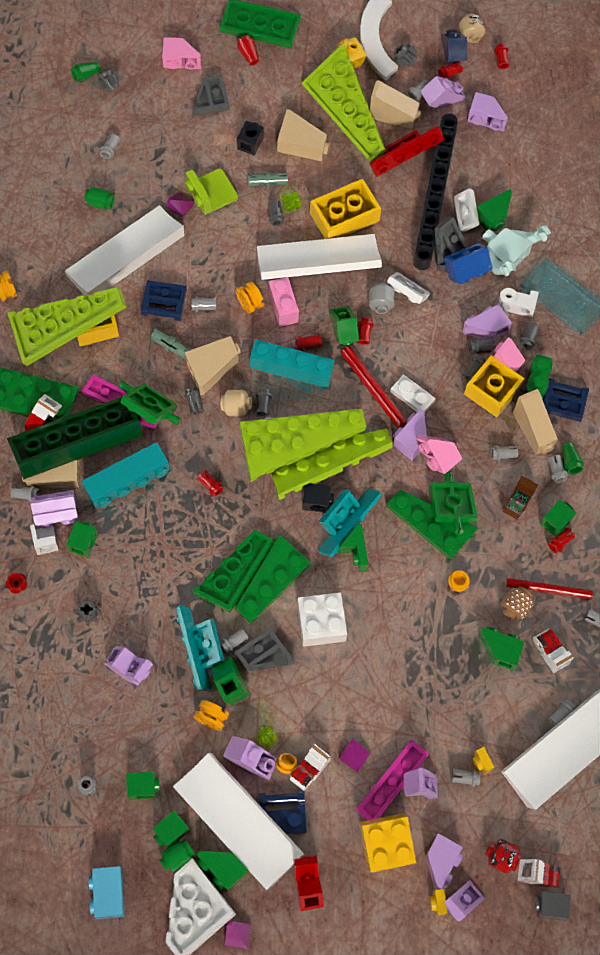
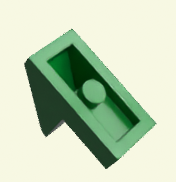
M358 524L339 547V554L352 553L354 566L358 565L359 572L367 571L369 565L362 524Z

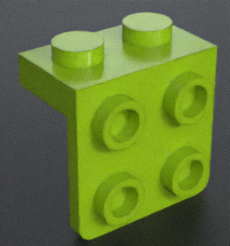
M193 169L186 172L185 186L188 192L192 193L196 206L201 208L204 215L238 199L235 189L222 169H217L199 178Z

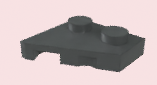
M222 74L203 77L201 88L197 94V101L195 107H193V116L229 110V102Z
M448 216L435 227L437 269L443 272L447 269L444 257L466 249L468 245L454 217Z
M271 628L234 652V655L247 672L289 666L295 663V660Z

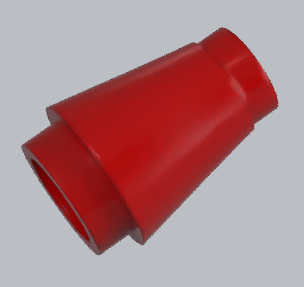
M250 36L240 38L237 41V49L250 66L256 65L260 60L254 39H251Z

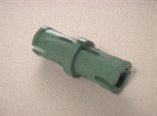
M265 172V174H248L249 187L266 186L268 188L270 186L288 184L287 173L274 174Z
M155 329L150 337L152 341L165 347L164 349L167 352L171 351L184 360L185 352L191 350V348L178 342L174 336L170 337L159 329Z

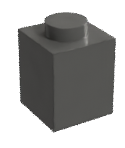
M545 891L539 893V897H535L534 911H538L537 918L560 921L568 920L570 917L571 895Z

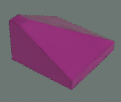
M180 192L167 200L168 208L183 217L195 204L193 200Z
M352 738L339 760L358 772L370 753Z
M228 921L224 946L248 949L251 924Z

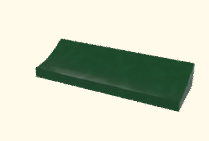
M122 397L14 435L7 438V441L24 480L143 436L136 413L128 410L126 406L121 404Z

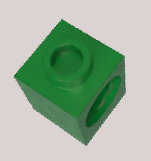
M559 500L543 517L540 524L556 537L573 520L576 512L570 504Z
M75 522L66 543L68 551L89 558L98 536L97 530L94 528L95 526L88 522Z
M154 771L126 774L127 797L129 800L156 798V791H160L159 777H155Z
M172 811L153 828L155 833L153 838L161 848L164 845L168 848L183 838L190 830L179 815Z

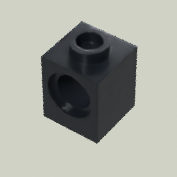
M246 120L237 137V149L255 156L264 139V127L256 122Z
M306 484L303 510L326 513L328 507L334 501V494L330 493L331 486Z

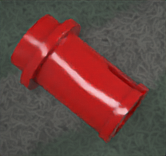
M498 44L494 49L498 68L501 70L507 69L510 66L507 54L509 48L505 44Z
M456 61L448 66H441L438 70L439 77L449 79L451 76L462 73L463 66L460 65L461 62Z
M361 318L358 322L359 341L357 343L362 345L370 344L371 329L374 327L372 319Z
M320 334L307 337L299 336V338L295 339L297 350L302 352L305 349L322 347Z
M204 470L203 473L201 472L197 477V480L209 490L210 495L218 496L224 489L222 482L217 481L207 470Z
M565 528L558 536L549 540V549L553 553L562 552L563 547L575 538V534L568 535L572 530Z

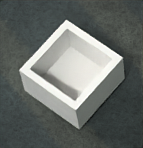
M341 592L298 597L297 609L303 647L346 642L347 629Z

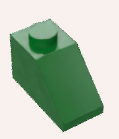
M511 189L477 206L479 222L486 231L488 229L498 231L504 226L512 195Z
M348 306L329 309L333 331L338 343L351 345L355 341H359L357 320Z

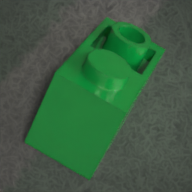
M482 627L479 639L492 663L514 671L518 665L525 641L520 640V637L513 634L505 635L499 633V630L493 627Z
M232 656L226 658L225 662L212 667L214 682L224 702L233 706L251 695Z
M199 851L197 853L199 861L196 863L205 873L208 870L215 877L212 881L220 891L224 888L229 892L249 873L248 869L234 853Z

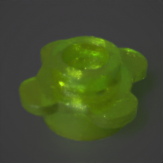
M298 192L281 195L280 199L283 201V209L285 211L293 212L302 207Z
M265 725L258 729L257 737L260 744L265 746L267 750L270 749V746L277 742L274 729L271 726L266 727Z

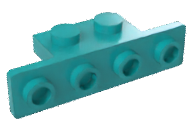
M368 488L357 501L350 491L344 490L319 520L321 525L330 534L318 549L319 553L333 557L354 528L365 519L368 512L377 504L382 493Z
M179 605L176 607V617L181 625L182 640L186 645L187 659L192 667L193 682L198 690L209 691L212 688L207 669L225 662L215 622L209 619L195 625L191 609Z

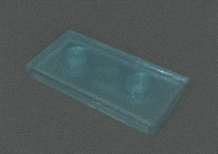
M547 258L520 285L528 294H530L531 290L539 292L537 301L581 336L600 317V300Z

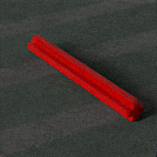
M350 346L343 348L341 355L397 428L404 427L407 424L406 418Z

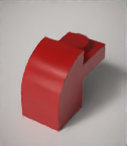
M317 856L293 859L294 880L300 910L306 911L324 907Z

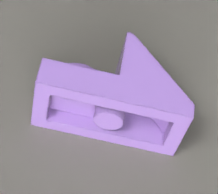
M418 768L405 773V796L423 795L429 799L438 798L437 775L424 768Z
M469 880L446 900L444 904L457 921H461L485 897Z

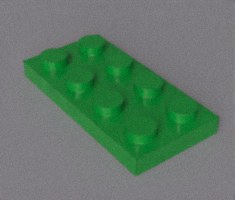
M229 0L220 24V32L239 37L250 36L251 39L292 49L301 21V14L241 0Z
M0 367V410L29 417L38 400L45 394L62 405L54 417H48L47 422H53L71 415L79 393V387Z

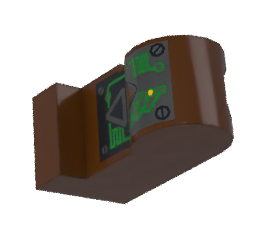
M521 476L503 512L518 520L533 497L538 484Z

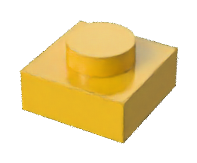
M485 747L476 750L473 754L475 757L473 758V763L478 771L481 770L483 775L491 772L494 766Z
M444 889L434 890L433 896H430L431 911L435 910L436 916L448 913L447 906L444 904L446 901Z

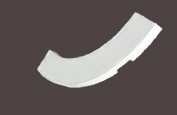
M370 0L361 19L360 41L370 66L386 81L398 70V65L389 58L382 47L379 37V24L385 12L392 5V0Z

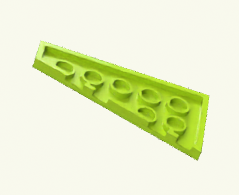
M342 43L301 84L371 163L381 157L386 152L346 46Z
M115 287L95 292V294L89 296H77L76 299L72 300L64 299L42 304L33 309L25 308L20 312H8V317L22 363L28 366L125 309L127 306L122 291Z
M362 408L240 422L239 428L250 482L257 480L258 477L264 474L268 475L274 472L277 468L284 465L288 466L308 457L317 450L330 447L339 440H345L365 431L366 423Z
M382 429L356 434L345 440H339L330 447L317 450L314 454L288 466L284 465L275 469L271 476L278 499L285 498V494L293 490L295 493L302 490V486L308 483L316 484L343 471V467L347 465L355 466L359 464L360 459L365 457L372 458L393 448L388 430Z

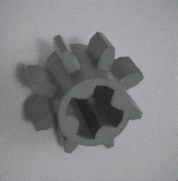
M402 43L394 51L396 56L394 60L401 67L404 65L409 67L417 59L415 55L417 50L410 43L407 45Z
M111 68L98 74L100 80L96 81L100 90L105 89L106 92H110L119 87L118 81L121 78L117 71L112 72Z
M88 597L82 603L77 601L79 607L73 610L75 615H79L77 622L84 621L87 626L93 621L97 623V615L102 614L101 609H95L99 605L98 601L96 600L92 603ZM87 609H91V611H89V615L84 614L86 613Z

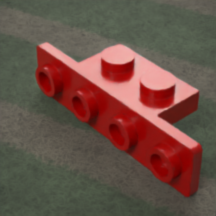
M436 126L421 135L416 129L385 146V155L370 163L375 176L378 177L442 142L444 137L439 126Z

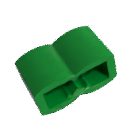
M538 354L534 357L528 372V382L524 394L538 389L543 400L549 385L548 377L553 366L552 358Z

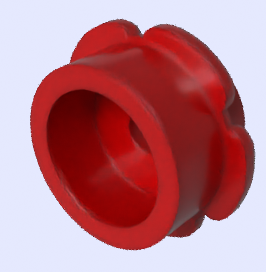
M13 573L8 577L6 587L11 593L18 594L27 588V579L23 574Z

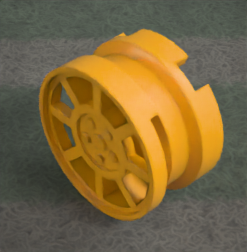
M7 270L2 271V274H0V299L2 302L9 297H17Z
M252 281L246 283L245 287L241 286L236 289L237 298L248 314L254 312L255 308L260 309L264 307V303H261L263 297Z
M201 700L199 704L200 709L195 712L194 719L211 729L222 731L224 727L223 722L228 719L229 713L227 711L223 713L222 708L212 702Z

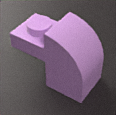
M117 645L104 662L116 674L137 686L148 677L149 669L153 665L147 659L139 658L127 648Z

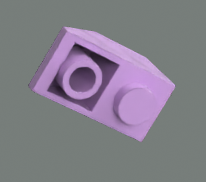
M439 76L432 79L421 90L428 105L438 109L466 98L462 92L463 88L458 82H453Z
M476 92L467 122L489 127L493 130L504 131L508 117L496 99L492 96Z
M498 304L494 307H487L477 316L472 315L467 318L462 332L465 335L481 339L491 337L497 339L509 332L512 322Z
M422 409L416 414L412 413L406 421L407 425L404 428L400 427L393 435V446L412 461L421 452L415 437L417 435L427 436L425 415Z
M232 736L223 755L224 758L235 765L267 780L270 779L275 769L277 759L251 740Z
M439 833L425 856L436 890L448 887L453 875L449 874L453 866L458 867L463 858V855L460 853L463 847Z

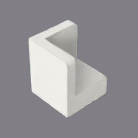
M34 524L30 525L37 555L59 550L53 526L36 529Z

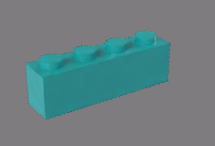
M255 339L250 355V368L329 388L335 360Z
M156 442L84 479L82 485L94 508H104L112 500L127 496L131 490L146 486L150 480L165 476L170 471L169 462Z

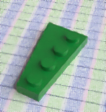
M401 489L386 505L389 510L449 560L454 558L479 529L468 522H462L464 532L455 534L453 523L435 522L431 504Z
M254 530L229 558L226 557L221 562V565L214 572H211L200 586L192 590L193 594L231 613L273 545L274 540Z
M279 534L235 607V610L252 624L311 565V562Z

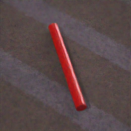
M511 578L506 580L507 587L518 588L520 586L527 590L588 599L593 597L592 590Z

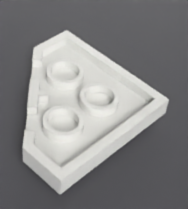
M193 858L174 875L173 884L175 886L173 898H171L169 932L166 935V943L175 955L192 954L236 915Z

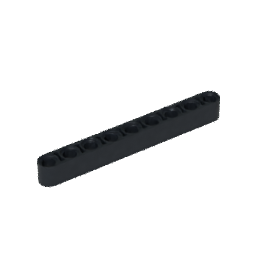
M453 114L443 115L440 121L439 128L444 140L435 147L413 261L414 266L419 270L428 269L432 262L436 241L435 227L439 225L458 119Z

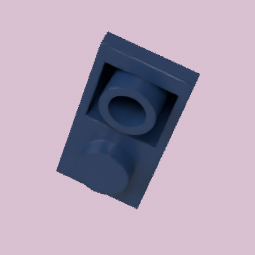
M455 29L446 30V33L441 34L445 59L448 62L467 60V37Z

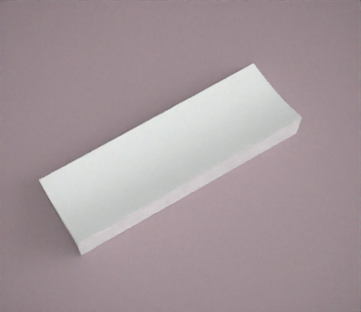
M159 205L66 269L65 273L84 296L107 290L184 236V226L172 218Z
M375 234L257 246L258 266L262 280L382 267Z
M600 689L501 771L527 808L536 810L600 755Z
M208 753L173 786L266 890L271 888L294 865L293 859L301 858L304 855L212 753Z

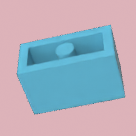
M117 866L92 869V875L88 877L89 890H93L94 898L90 899V914H94L97 920L125 917L122 868Z

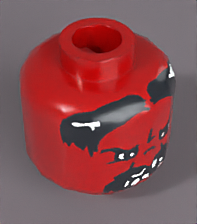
M503 839L497 840L495 844L491 842L486 852V856L489 857L488 864L506 874L511 870L515 872L522 856L519 854V848L516 845Z

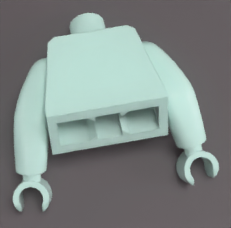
M547 225L540 226L534 232L504 228L498 235L488 229L482 239L489 243L487 248L493 268L491 271L496 275H504L505 277L511 271H515V267L530 253L532 244L540 240H547L546 235L551 234Z

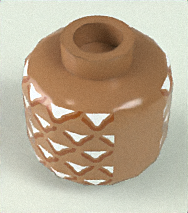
M520 586L518 588H511L501 601L504 609L503 613L512 620L515 618H525L534 605L533 595Z

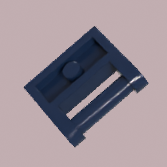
M147 280L141 306V315L163 316L181 321L187 286ZM151 302L176 306V310L150 307L149 304Z
M549 378V385L543 400L547 413L581 422L589 388L583 387L581 389L555 382V379ZM557 390L560 392L580 396V399L555 393L552 391Z
M297 791L295 794L277 795L259 793L260 807L285 834L307 833L304 791ZM298 803V809L267 811L266 804Z

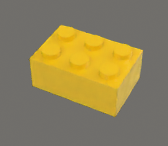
M362 178L310 201V215L324 239L340 238L379 222L381 207Z

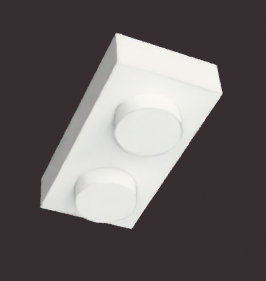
M468 188L454 196L458 227L463 233L479 225L474 191Z
M398 272L391 275L387 281V284L394 291L403 293L414 303L421 304L427 300L430 292Z
M404 374L390 390L392 394L416 412L422 409L425 413L436 399Z

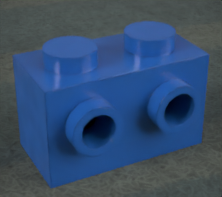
M480 243L444 257L449 279L457 284H464L475 276H484L487 271L493 269L488 248Z

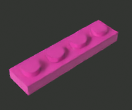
M95 375L91 376L82 390L84 395L100 403H105L127 394L117 386ZM136 413L141 424L153 430L156 429L159 423L156 425L148 423Z
M410 740L355 811L366 821L379 818L404 787V774L418 769L429 753L416 742Z

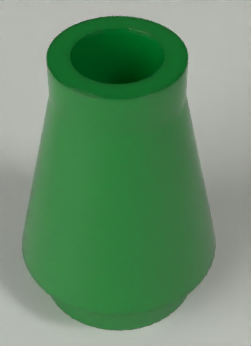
M97 61L74 64V67H71V75L75 82L82 83L100 72V66Z
M573 443L564 444L562 450L565 471L569 475L581 473L584 470V461Z

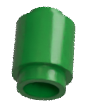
M91 187L90 190H86L84 200L87 201V206L107 210L113 208L115 194L108 190Z
M184 839L181 842L177 841L161 852L162 858L159 861L166 872L170 869L173 873L188 863L195 854Z

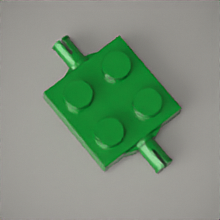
M125 381L119 384L118 388L127 393L122 397L120 403L126 406L128 410L143 417L148 423L156 425L166 419L176 426L180 423L181 418L173 414L178 405L144 383L137 387H132Z
M449 470V472L444 474V482H430L429 493L435 522H451L454 525L455 534H458V532L461 534L464 532L462 522H476L478 515L471 483L454 481L452 471Z

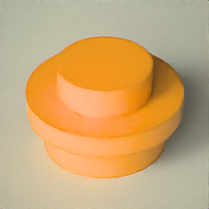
M457 570L450 574L448 584L452 590L462 592L468 588L470 578L464 571Z
M283 753L276 759L275 766L283 774H292L298 767L297 759L289 753Z

